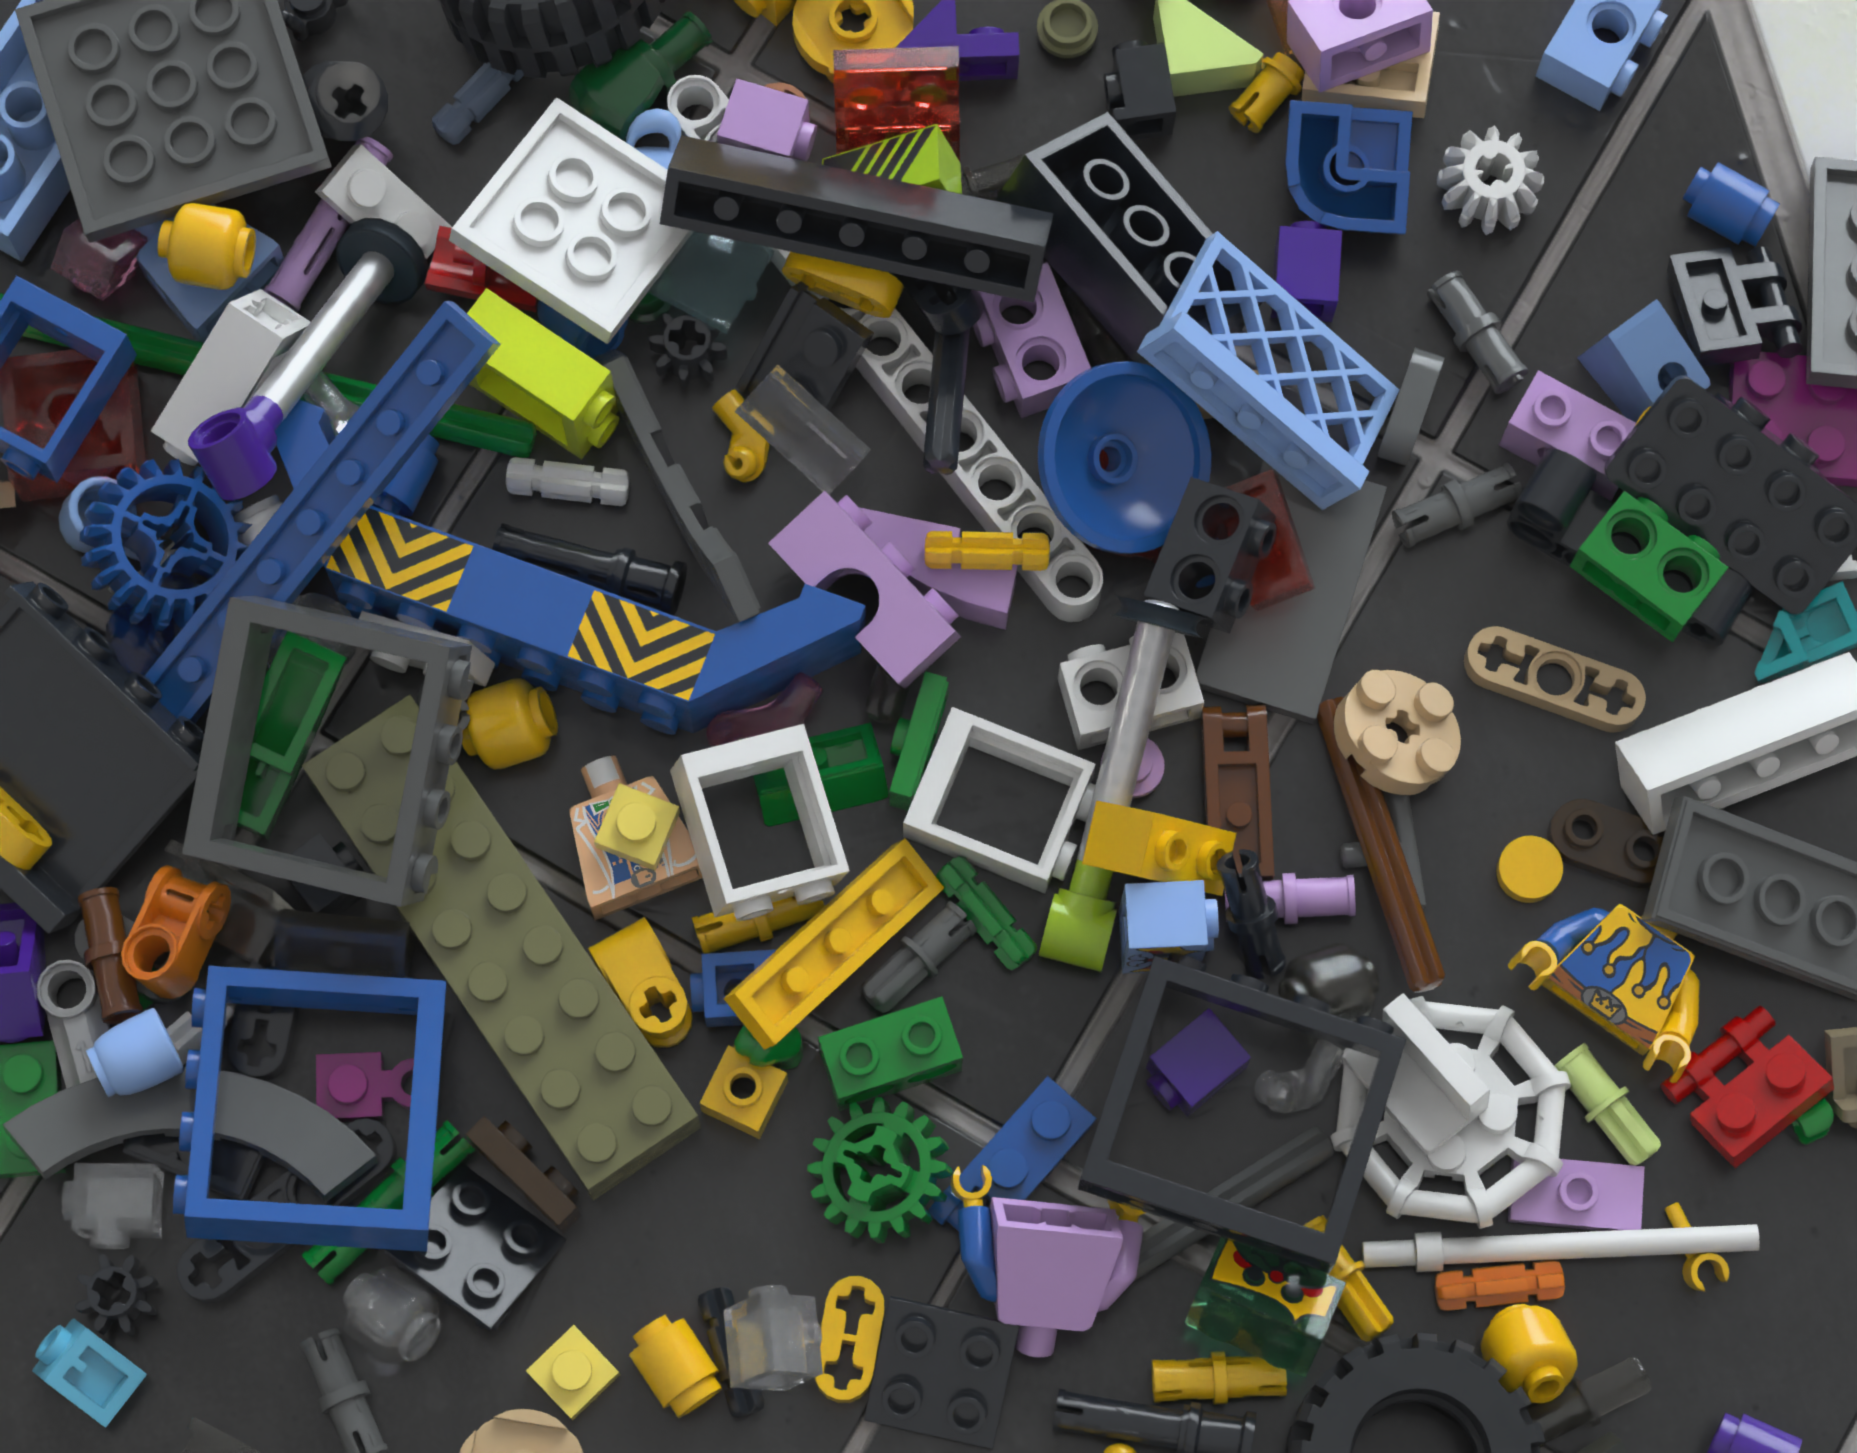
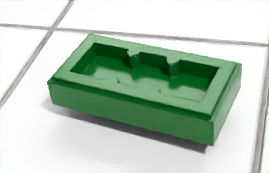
M925 671L911 720L902 717L898 720L890 754L899 756V761L889 791V806L906 811L911 806L929 763L948 700L949 682H947V677Z

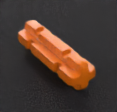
M1546 1260L1532 1262L1533 1269H1525L1524 1263L1474 1268L1471 1269L1470 1276H1463L1462 1270L1440 1272L1435 1276V1297L1439 1309L1442 1311L1467 1309L1466 1302H1474L1475 1308L1529 1302V1295H1536L1537 1301L1559 1299L1564 1295L1565 1290L1563 1269L1559 1261Z

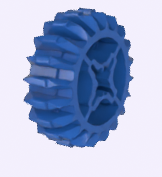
M154 459L146 460L140 466L139 474L131 467H126L116 476L117 484L105 482L97 492L101 502H92L87 507L85 517L93 525L83 528L80 532L79 541L94 548L86 552L81 558V566L100 568L101 572L91 581V590H102L107 586L113 590L115 594L107 603L108 610H116L126 602L132 606L129 613L131 624H139L147 613H151L155 631L165 630L169 626L172 617L180 630H182L247 549L248 545L238 541V535L244 534L253 524L234 521L233 517L243 508V501L232 500L226 504L219 497L213 485L209 488L202 483L205 478V472L202 467H195L189 476L185 477L183 476V468L179 459L170 460L165 466L163 473ZM148 501H163L173 504L169 513L163 517L152 516L145 512L139 517L126 511L134 505ZM194 517L198 519L206 530L210 542L200 537L195 530ZM174 525L169 539L175 545L170 550H177L160 566L165 553L160 545L165 540L158 539L162 535L164 536ZM123 546L134 552L140 560V574L129 562ZM174 572L189 577L193 573H197L207 578L204 584L190 589L175 590L161 587L163 580L170 573Z

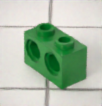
M1626 491L1620 495L1584 541L1569 566L1672 643L1711 594L1728 569V566L1719 560L1720 554L1709 542L1696 535L1685 536L1668 523L1667 514L1657 504L1644 497L1635 499ZM1617 532H1626L1633 535L1641 545V552L1626 554L1619 551L1614 546L1611 535ZM1678 570L1685 573L1692 582L1693 590L1686 593L1672 590L1666 584L1663 572Z
M942 996L818 1037L819 1052L839 1112L849 1109V1104L856 1102L858 1105L875 1100L876 1097H885L962 1071L963 1055Z

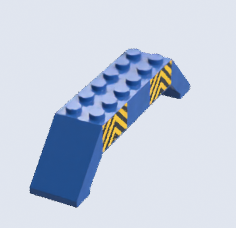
M302 400L296 403L275 431L277 448L294 489L335 439V434L325 409ZM370 506L324 564L339 602L345 606L344 612L352 618L359 619L363 611L469 640L495 663L493 669H497L499 663L522 670L521 677L537 687L556 691L560 684L582 693L580 697L582 701L602 711L615 713L618 706L641 714L640 721L646 726L671 735L676 734L678 728L694 734L861 654L863 645L855 636L866 627V605L806 583L798 599L719 631H714L374 506Z

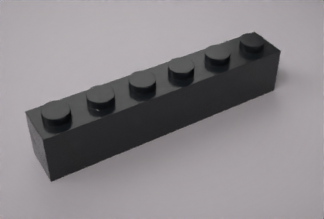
M681 135L667 170L660 224L1034 303L1054 213Z

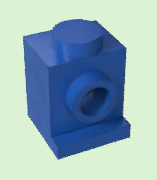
M777 949L701 954L702 973H690L692 1012H705L707 1027L744 1025L723 999L725 992L729 986L741 983Z

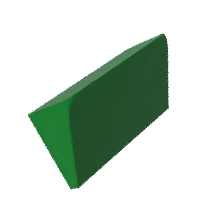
M871 722L808 737L831 812L883 800L888 797L884 765ZM784 768L753 775L764 823L767 826L800 820Z

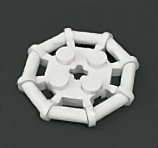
M1423 996L1409 999L1436 1029L1483 1034L1478 1050L1470 1049L1460 1043H1451L1450 1045L1490 1089L1488 1108L1432 1154H1425L1385 1109L1384 1121L1380 1122L1373 1146L1387 1140L1408 1165L1409 1169L1399 1180L1372 1147L1363 1177L1388 1206L1386 1213L1396 1219H1399L1403 1214L1477 1223L1479 1229L1493 1226L1492 1219L1546 1177H1556L1563 1166V1162L1559 1159L1565 1091L1571 1087L1568 1074L1565 1071L1557 1070L1513 1018L1515 1011L1504 1005L1497 1010L1427 1002ZM1500 1044L1505 1047L1531 1078L1530 1080L1514 1086L1492 1060L1499 1050ZM1345 1048L1340 1057L1344 1068L1336 1132L1330 1136L1334 1150L1342 1151L1346 1157L1367 1095V1088L1345 1064V1055L1351 1050L1349 1048ZM1538 1102L1534 1143L1515 1137L1517 1106ZM1506 1155L1520 1163L1511 1172L1485 1190L1479 1177L1483 1172ZM1435 1175L1451 1176L1452 1180L1464 1183L1465 1195L1418 1189L1423 1177L1435 1178Z

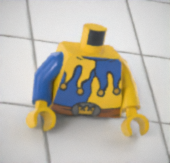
M1618 904L1611 912L1593 907L1555 922L1536 941H1530L1525 944L1508 963L1510 970H1513L1518 963L1527 964L1534 970L1536 978L1528 986L1531 990L1534 991L1541 985L1642 1056L1648 1052L1643 1061V1068L1646 1071L1651 1069L1655 1060H1663L1670 1064L1674 1072L1670 1082L1676 1083L1691 1059L1689 1046L1698 1026L1700 981L1690 969L1695 956L1674 941L1677 933L1643 921L1642 917L1621 904Z

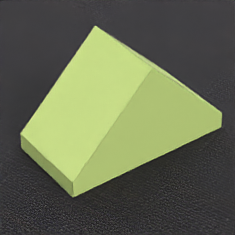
M1187 0L1155 1L1153 21L1157 44L1164 43L1174 97L1245 88L1260 73L1264 54Z

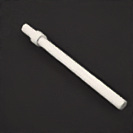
M1757 1224L1458 1238H1442L1441 1232L1414 1233V1239L1362 1242V1260L1365 1268L1415 1266L1416 1272L1443 1271V1264L1758 1251L1759 1231Z

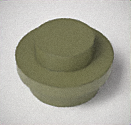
M1054 0L1043 8L1037 20V36L1040 44L1047 52L1060 58H1075L1085 54L1091 49L1097 38L1098 21L1096 15L1086 3L1080 0Z

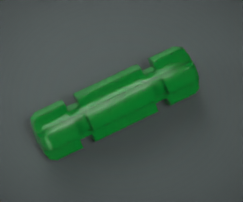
M963 856L952 859L936 875V878L944 886L943 891L949 898L956 895L960 900L956 905L966 913L967 916L965 918L974 923L978 934L987 945L993 942L996 944L998 949L994 953L1007 969L1015 970L1021 967L1036 953L1037 944L1023 928L1018 931L1014 928L1013 924L1017 920L985 881L978 884L974 878L979 874L968 860Z

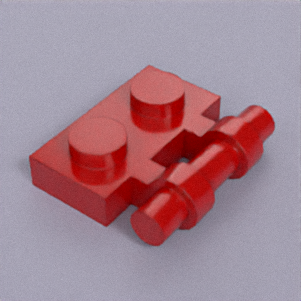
M1761 1005L1743 1019L1738 1016L1733 1017L1720 1028L1721 1036L1699 1054L1691 1051V1059L1676 1083L1670 1082L1671 1075L1660 1084L1664 1094L1674 1104L1681 1102L1693 1091L1704 1101V1103L1690 1113L1691 1124L1734 1168H1737L1798 1117L1834 1090L1833 1077L1790 1035H1787L1770 1050L1759 1041L1763 1035L1776 1026L1771 1014ZM1739 1056L1749 1067L1724 1086L1714 1074Z

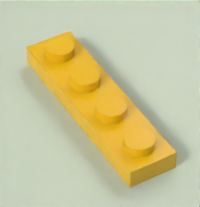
M906 838L894 843L723 999L763 1049L776 1045L944 889V886Z

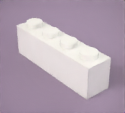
M1847 652L1827 661L1814 664L1801 671L1757 686L1749 691L1616 741L1615 746L1621 788L1651 833L1654 835L1666 830L1675 798L1686 796L1722 809L1856 757L1857 662L1852 655Z

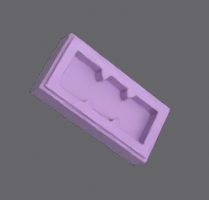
M1511 1158L1512 1171L1514 1168L1520 1165V1163H1518L1513 1158ZM1561 1159L1563 1166L1556 1177H1546L1508 1207L1507 1222L1595 1231L1639 1230L1642 1224L1645 1167Z

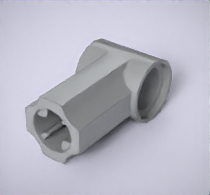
M59 960L47 966L40 974L37 983V998L47 1014L67 1089L98 1078L86 1050L94 1047L95 1041L102 1034L110 1030L111 1026L110 1024L103 1023L101 1017L102 1009L94 974L80 962ZM69 979H83L86 983L84 999L73 1008H60L56 997L59 987Z

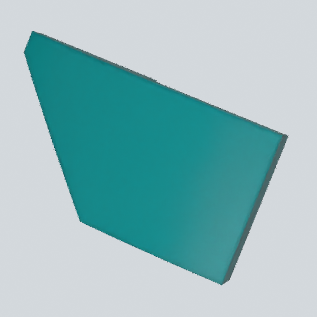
M1843 581L1821 590L1809 606L1799 614L1789 613L1784 608L1782 611L1779 610L1762 658L1754 672L1759 684L1812 666L1857 647V612Z

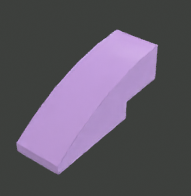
M860 508L873 522L864 532L880 549L890 541L913 565L916 570L907 579L923 596L934 588L959 617L1006 630L1016 585L1018 565L1013 564L1012 570L961 569V563H952L951 569H931L926 566L924 560L926 534L930 531H952V537H960L961 528Z

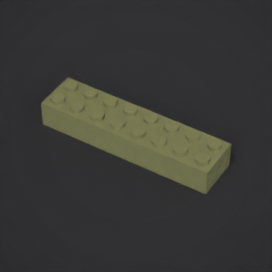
M408 695L302 765L311 784L371 873L386 878L419 712V706L411 695ZM455 762L449 766L445 791L450 793V810L444 826L437 830L433 855L437 856L438 873L430 875L428 891L425 894L424 901L402 907L394 905V907L594 1201L701 1128L699 1117L458 763Z

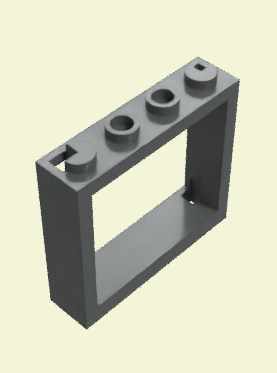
M255 595L230 597L182 854L399 907L424 901L425 894L428 891L430 875L438 873L437 856L433 855L437 830L444 826L450 810V793L445 791L449 766L456 762L462 747L463 731L457 724L461 703L470 695L474 680L468 679L472 645ZM274 628L428 663L387 878L234 841Z

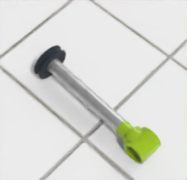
M1116 596L1121 601V608L1116 614L1110 615L1136 622L1137 625L1069 890L1059 888L1058 894H1054L1039 951L1040 957L1099 972L1102 971L1117 909H1114L1116 902L1106 900L1114 871L1082 864L1095 803L1097 800L1130 807L1174 633L1202 638L1197 634L1196 626L1200 620L1206 619L1180 611L1176 606L1159 600L1140 601Z

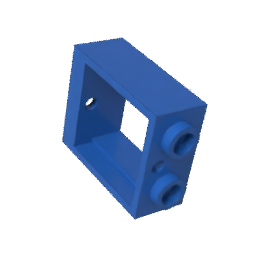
M16 275L0 301V370L28 325L98 362L44 449L0 426V452L3 453L0 460L7 467L31 480H34L37 474L40 473L58 483L137 354L127 334Z

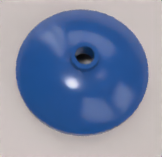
M1127 361L1112 362L1095 366L1080 373L1069 381L1055 397L1046 413L1040 431L1038 469L1041 485L1051 509L1064 527L1075 537L1102 551L1122 554L1139 553L1164 545L1190 478L1193 477L1209 483L1211 446L1208 430L1198 406L1192 398L1158 369L1147 364ZM1102 449L1109 458V463L1105 470L1102 469L1099 462V455Z

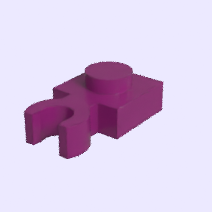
M381 1052L316 1054V1105L329 1112L340 1122H353L357 1119L385 1120L384 1102L396 1101L400 1107L410 1111L411 1095L404 1092V1083L409 1076L413 1075L414 1058L401 1061L393 1070H384V1056Z

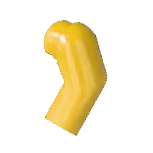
M734 389L720 398L714 404L712 410L732 433L728 453L724 455L723 460L726 473L732 479L749 482L756 479L766 467L771 433L741 394Z

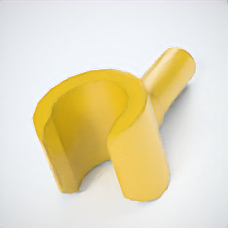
M1679 1202L1671 1204L1664 1209L1673 1228L1691 1227ZM1714 1253L1685 1254L1687 1259L1683 1264L1682 1274L1684 1281L1689 1287L1697 1291H1705L1703 1283L1699 1280L1697 1274L1699 1265L1705 1260L1712 1264L1714 1273L1720 1282H1727L1730 1272L1724 1258Z

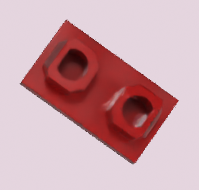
M439 225L432 262L425 280L426 290L478 300L487 288L518 309L536 312L538 302L536 297L450 242L449 238L452 228Z

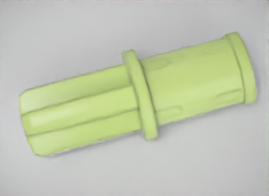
M1583 1043L1554 1066L1558 1071L1567 1072L1571 1083L1569 1089L1588 1111V1114L1584 1117L1589 1123L1595 1120L1626 1161L1633 1166L1639 1165L1658 1151L1661 1146L1660 1140L1625 1097L1629 1092L1627 1087L1624 1086L1619 1089L1588 1050L1589 1047L1586 1043Z

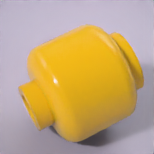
M186 203L175 215L174 221H163L158 237V256L167 258L169 272L176 282L226 290L233 287L239 277L247 278L250 274L255 256L256 232L253 228H247L244 216L238 210L199 203Z
M511 679L475 691L470 694L466 702L469 710L465 711L470 715V721L463 730L462 745L469 756L478 754L480 759L491 769H505L543 756L549 749L551 736L557 735L558 722L550 697L542 687L534 688L525 679Z
M1516 1304L1501 1310L1490 1321L1480 1343L1483 1360L1487 1362L1493 1358L1507 1370L1498 1380L1507 1392L1512 1393L1521 1386L1531 1403H1546L1557 1398L1571 1382L1578 1367L1576 1350L1560 1320L1549 1309L1540 1306Z

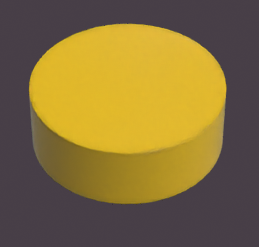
M1522 836L1511 841L1501 853L1496 866L1497 880L1503 891L1511 898L1524 903H1534L1547 898L1556 889L1563 874V861L1560 853L1552 843L1538 836Z

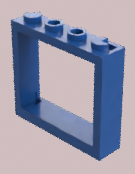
M208 966L206 989L194 988L191 1026L202 1028L200 1050L189 1049L186 1063L185 1088L196 1090L194 1112H182L180 1124L179 1151L190 1152L188 1175L176 1174L173 1196V1214H184L186 1238L427 1252L446 981ZM227 1003L417 1015L403 1210L209 1198Z

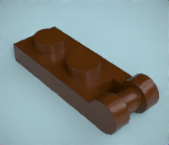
M1221 706L1203 707L1201 713V740L1203 748L1206 825L1236 833L1232 852L1239 874H1242L1241 867H1243L1239 850L1247 849L1254 851L1258 856L1262 880H1273L1275 874L1266 706H1246L1245 712L1222 713ZM1246 737L1247 751L1224 752L1223 738Z

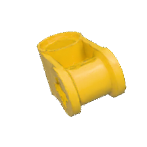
M645 917L588 948L598 970L650 1045L658 1048H669L678 1045L687 1037L692 1028L693 1020L689 1003L683 988L671 969L670 960ZM658 1002H661L666 1009H669L672 1018L663 1023L655 1015L653 1016L650 1008Z

